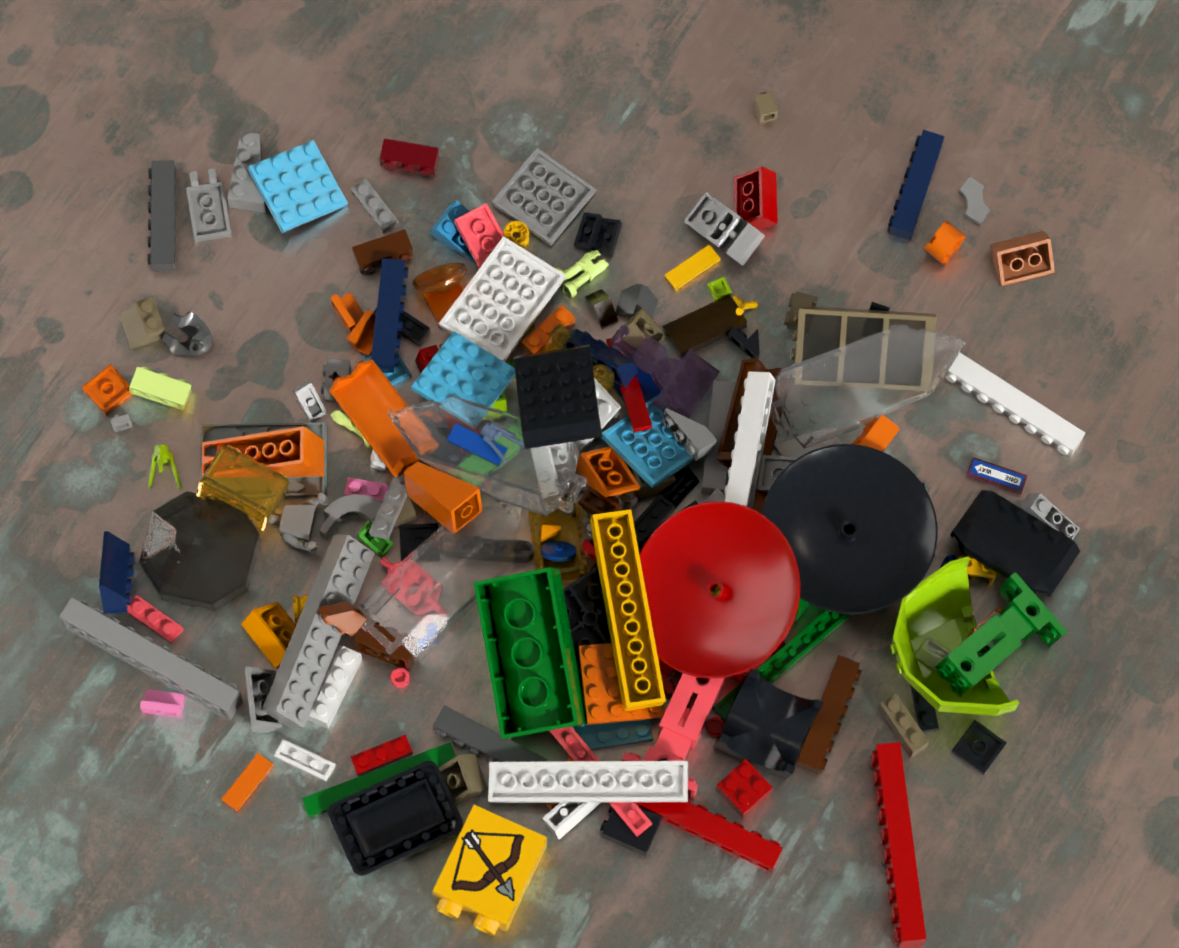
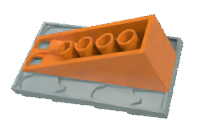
M325 422L201 424L200 498L317 497L318 493H323L327 496V424Z

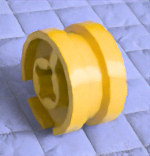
M512 221L505 226L504 236L524 249L529 243V229L527 225L520 221ZM514 234H515V236H516V235H517V236L520 235V237H519V238H514L513 235H514Z
M309 594L303 597L293 596L295 623L300 618Z

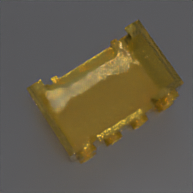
M231 445L221 446L200 480L196 496L205 500L210 495L212 500L218 498L247 513L249 515L248 519L251 521L254 518L257 521L256 528L265 531L286 496L289 481L285 474L277 473L268 465L260 464L253 460L251 456L236 451Z
M574 496L528 501L535 570L548 567L559 568L562 581L576 580L587 573L586 557H582L585 556V553L581 551L583 547L579 543V538H582L581 526L577 527L576 521L580 519L579 502H575ZM542 525L561 526L560 535L549 541H565L574 545L576 548L574 559L566 562H556L542 556L541 548L543 544H540Z

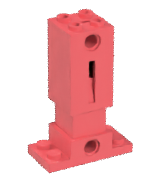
M683 673L659 724V737L654 748L649 746L643 760L640 759L641 757L633 752L628 754L625 752L622 761H685L689 750H695L706 722L722 690L724 678L706 679ZM688 777V798L694 800L698 784L695 783L694 779Z

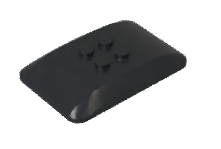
M432 761L423 762L333 803L328 808L330 821L352 870L358 876L368 875L458 834L463 828V819L438 766Z

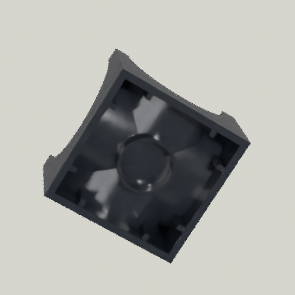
M751 669L742 680L713 747L743 761L747 759L753 766L785 780L793 774L802 743L824 702L818 699L802 698L783 691L765 681L758 671Z

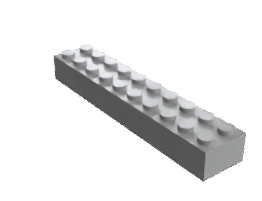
M333 535L262 708L263 712L289 728L305 727L342 636L336 630V626L333 624L329 626L321 619L323 616L318 609L322 606L345 601L354 605L375 552L349 535Z
M71 597L59 616L63 626L69 631L229 721L232 720L243 702L241 693L238 691L239 688L234 684H225L218 675L214 673L209 675L198 664L191 665L184 656L180 654L175 656L168 647L164 645L159 647L154 644L155 641L145 635L143 638L138 635V631L134 628L122 626L118 619L104 616V612L96 607L93 610L88 607L87 602L80 598L76 600Z

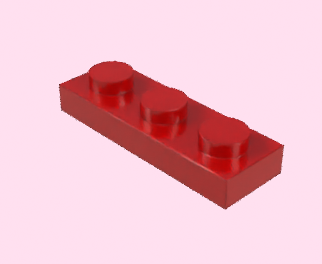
M405 734L350 757L357 775L360 776L410 756L413 752Z

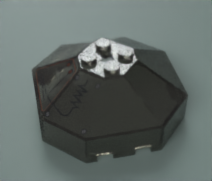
M186 491L153 511L139 563L161 600L168 602L170 600L180 602L182 605L198 606L210 611H216L248 592L250 578L257 560L258 548H260L262 540L258 530L240 502ZM195 536L197 538H202V540L200 541L201 544L199 546H197V544H192V542L194 541L193 538Z

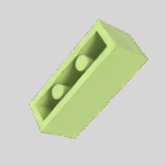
M137 367L129 387V393L184 411L192 385L184 379H173L166 373H155L148 367Z

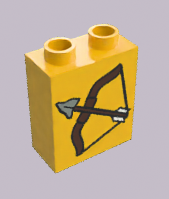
M473 805L433 889L434 899L439 901L436 909L454 919H458L461 912L475 917L473 926L489 935L494 936L498 928L507 932L547 847V837Z

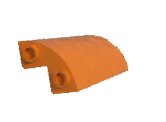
M373 359L358 362L351 375L339 376L333 381L329 392L394 477L402 475L409 466L414 465L417 461L421 460L423 462L438 448V443Z

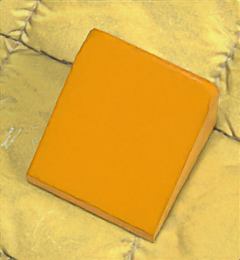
M542 525L540 544L559 536L561 526Z

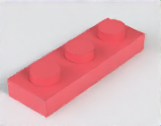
M138 595L128 605L127 613L170 644H173L184 630L182 626Z

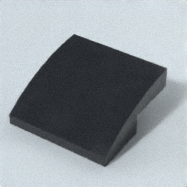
M584 212L574 247L589 252L598 250L601 255L612 257L622 222L620 220L603 218L601 214Z

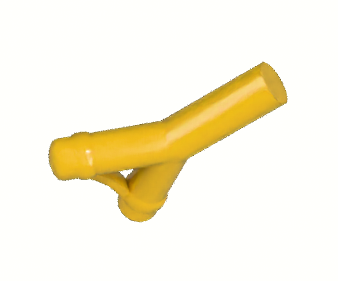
M736 295L732 297L738 306L736 309L737 315H742L745 309L758 307L756 301L748 302Z

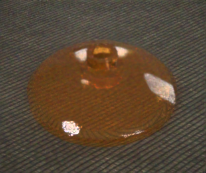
M448 263L431 268L413 280V287L420 292L430 294L448 293L451 288L455 287L465 277L467 267L463 263Z

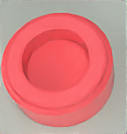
M401 667L394 669L390 675L392 685L397 688L406 687L410 682L409 672Z

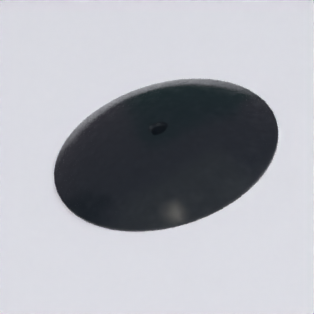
M854 444L830 445L800 456L776 478L763 506L762 515L780 529L794 552L800 574V598L809 604L827 611L842 614H863L878 611L899 602L922 581L930 568L936 551L938 538L936 513L925 487L917 476L899 460L887 453L867 446ZM844 528H850L853 533L846 534Z

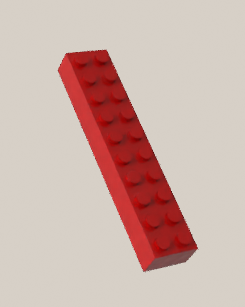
M900 742L876 744L872 755H870L871 767H875V775H873L874 787L877 786L875 802L876 806H880L878 824L882 825V833H880L881 845H885L883 863L887 864L888 867L887 872H885L886 884H890L888 901L893 906L892 912H890L891 923L895 924L893 940L894 944H898V948L922 947L926 941V932Z

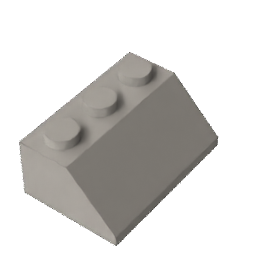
M244 667L251 731L266 734L282 728L281 722L262 711L276 676V671Z

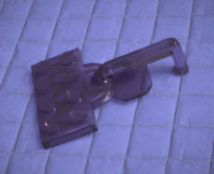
M622 325L611 338L610 344L625 356L632 357L633 363L645 373L652 374L655 385L661 390L652 404L663 412L664 409L668 408L690 418L720 371L690 349L681 361L675 358H668L665 347L653 338L644 339L636 350L622 340L623 336L629 335L630 332L628 326Z

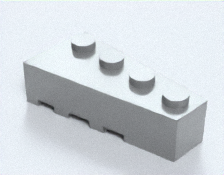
M241 131L227 197L229 208L266 213L265 201L247 170L249 166L263 161L259 134Z

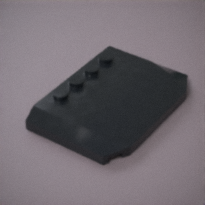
M989 490L980 491L950 534L952 538L955 537L960 543L959 548L967 555L1006 579L1016 572L1034 594L1037 592L1046 593L1047 597H1051L1080 553L1075 541L997 493Z

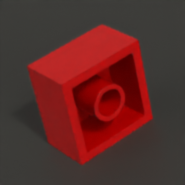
M747 759L742 761L716 785V791L742 819L769 796L773 789Z

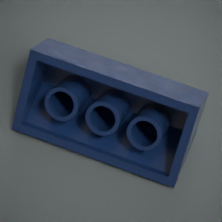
M578 329L560 332L559 334L564 348L590 344L593 370L624 388L639 372L636 361L632 357L622 355L618 349L608 347L605 342L592 338L586 331L582 332Z
M104 531L99 578L104 614L127 613L128 604L132 603L129 591L133 590V582L130 577H134V568L131 564H135V554L131 552L130 544L109 531Z

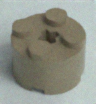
M800 292L792 293L788 307L792 308L791 312L787 311L784 325H787L788 329L797 330V322H794V311H798V306L816 307L817 303L814 302H817L818 297ZM805 314L804 333L809 334L814 314Z

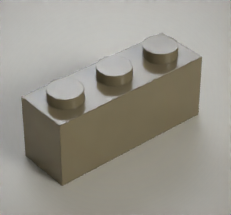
M897 693L879 704V712L910 758L928 747L929 740Z

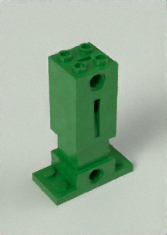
M1016 572L997 588L1001 596L1009 602L1000 611L1002 615L1000 617L997 615L993 616L935 666L938 675L949 683L951 690L960 697L1022 645L1020 642L1022 639L1026 642L1036 633L1043 644L1051 647L1068 632Z

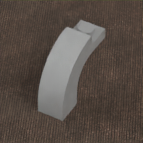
M359 494L338 498L324 510L327 520L324 519L319 525L320 536L327 540L337 525L348 517H359L366 521L370 520L373 523L381 502L372 497Z

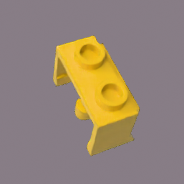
M962 555V556H959L958 559H961V558H964V557H968V556H967V555ZM969 556L970 561L967 565V574L970 575V578L972 580H976L978 576L989 578L988 585H993L996 572Z

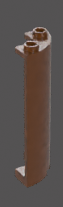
M756 358L742 360L716 457L725 467L729 468L732 465L731 452L735 448L734 436L735 432L738 431V415L741 414V398L744 396V380L747 378L748 372H770L776 380L762 454L772 455L791 380L784 369H766L762 362Z

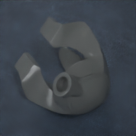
M188 312L184 316H179L176 313L172 314L170 322L181 328L188 335V340L178 342L175 337L165 332L162 341L166 343L171 352L185 356H199L206 353L212 346L213 341L212 334L206 324L192 312Z

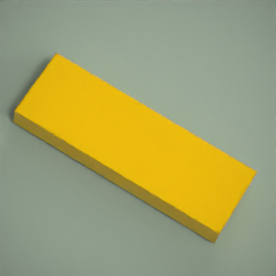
M708 245L666 273L664 278L677 291L718 263L720 257Z

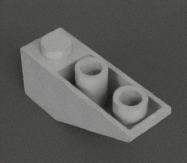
M668 408L664 409L662 418L664 426L672 431L675 439L682 443L686 452L690 456L692 455L696 461L715 450L717 439L706 426Z
M1041 493L1028 494L1020 505L1021 509L1072 540L1080 530L1073 521Z

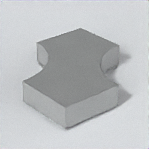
M969 176L959 190V194L965 199L967 204V211L964 217L980 226L991 209L985 205L982 199V192L985 186Z

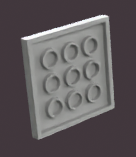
M536 148L492 200V205L514 221L523 222L532 234L551 246L595 194L596 189Z

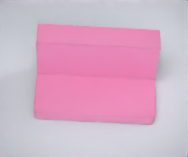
M147 689L144 700H141L140 709L142 713L181 718L185 695Z

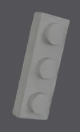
M366 179L351 188L352 194L383 233L398 224V219Z

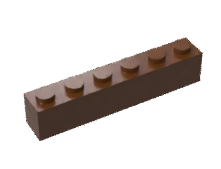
M838 655L821 699L824 703L811 724L796 763L797 767L817 775L820 769L824 770L828 761L825 758L826 752H831L835 741L831 739L833 734L838 735L841 723L838 721L840 716L845 717L848 709L845 703L847 698L851 699L855 688L852 685L854 680L858 681L862 670H859L861 663Z

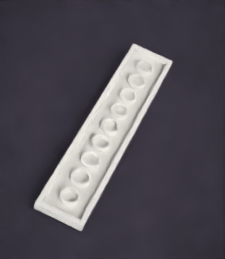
M688 761L489 762L488 802H688Z

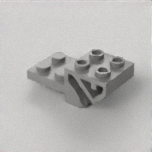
M707 192L703 194L683 221L742 266L765 237L754 226L743 220L738 214Z

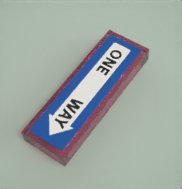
M973 457L966 476L1021 494L1028 475Z

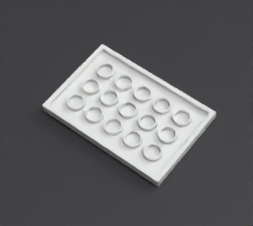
M503 236L440 321L439 326L451 334L453 331L457 332L505 362L563 283L566 275Z

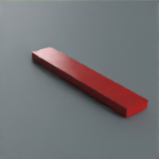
M618 337L606 339L608 347L616 348L622 355L631 357L629 349L619 341ZM636 375L625 388L620 386L634 433L652 429V423Z

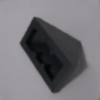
M690 468L674 473L676 481L663 490V496L675 505V508L700 482Z

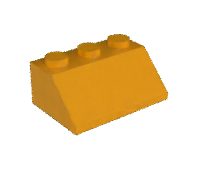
M277 601L253 609L241 623L247 634L250 635L275 669L279 668L296 627V624Z

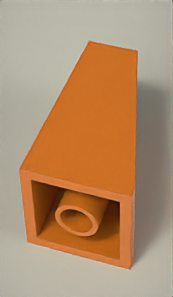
M418 461L403 472L407 496L453 534H456L483 512L480 489L477 486Z

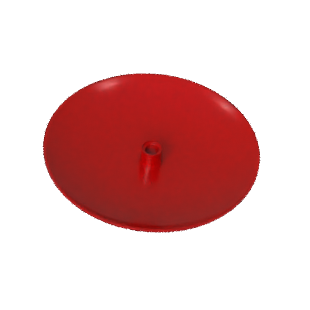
M732 502L700 503L685 508L669 517L652 533L643 546L639 556L657 656L665 664L694 677L706 679L726 678L744 673L761 664L784 641L792 627L799 606L800 574L797 560L788 540L780 529L767 517L754 509ZM720 586V593L715 595L716 587Z

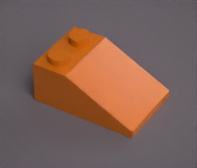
M610 446L580 453L576 465L578 474L584 483L603 496L610 497L640 489V485L623 459Z

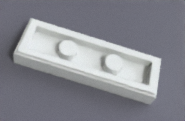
M282 739L274 754L275 758L325 782L329 780L336 766L335 763L285 739Z

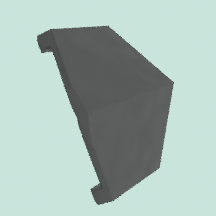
M635 284L621 291L616 315L632 318L643 308L653 319L658 299L648 286Z

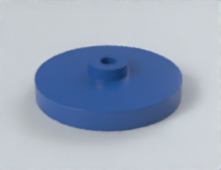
M549 541L542 545L541 554L551 561L566 562L575 558L576 548L565 541Z

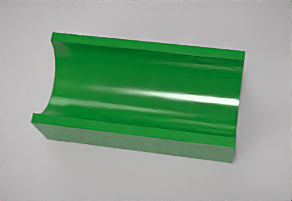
M548 567L473 582L501 739L585 725V707L560 569Z

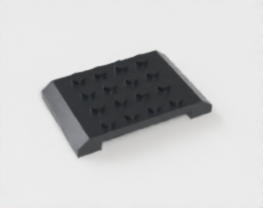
M590 344L514 357L521 429L525 449L602 437Z

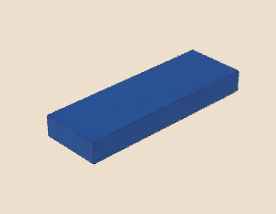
M455 423L447 438V442L498 467L502 461L490 445L483 440V436ZM492 441L505 456L508 448Z

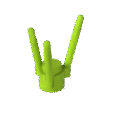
M161 444L154 447L148 482L149 488L152 487L156 462L158 463L159 472L162 473L163 464L169 460L178 489H182L173 460V453L169 452V446Z

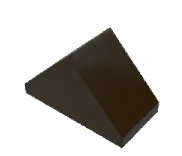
M602 289L585 296L601 329L618 322L611 298Z

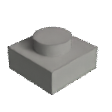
M118 414L110 419L114 432L133 427L129 414Z

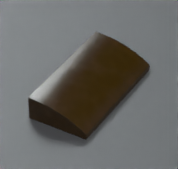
M730 295L662 326L679 359L727 337L733 327L737 330L747 327V320L744 315L736 314L738 306Z

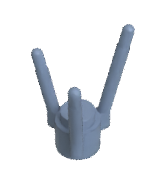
M491 421L487 422L482 429L483 440L490 445L504 463H507L506 458L491 440L496 441L502 435L524 447L523 442L514 438L516 436L514 433Z

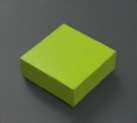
M725 277L707 283L714 301L732 295Z

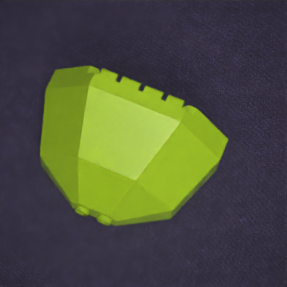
M968 556L948 562L921 581L912 592L901 599L892 644L889 647L892 656H896L898 674H902L937 711L998 716L1015 711L1019 701L1009 700L1000 688L999 682L996 681L993 670L960 697L951 690L949 683L941 678L937 671L915 657L927 637L949 652H952L977 627L975 617L971 615L973 607L967 574V565L970 561Z

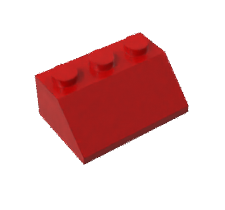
M762 166L734 177V211L756 229H766L778 224L776 172Z

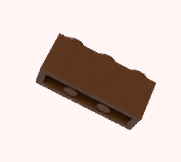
M405 229L352 247L360 274L364 272L371 273L376 268L382 267V258L406 261L413 256V248Z

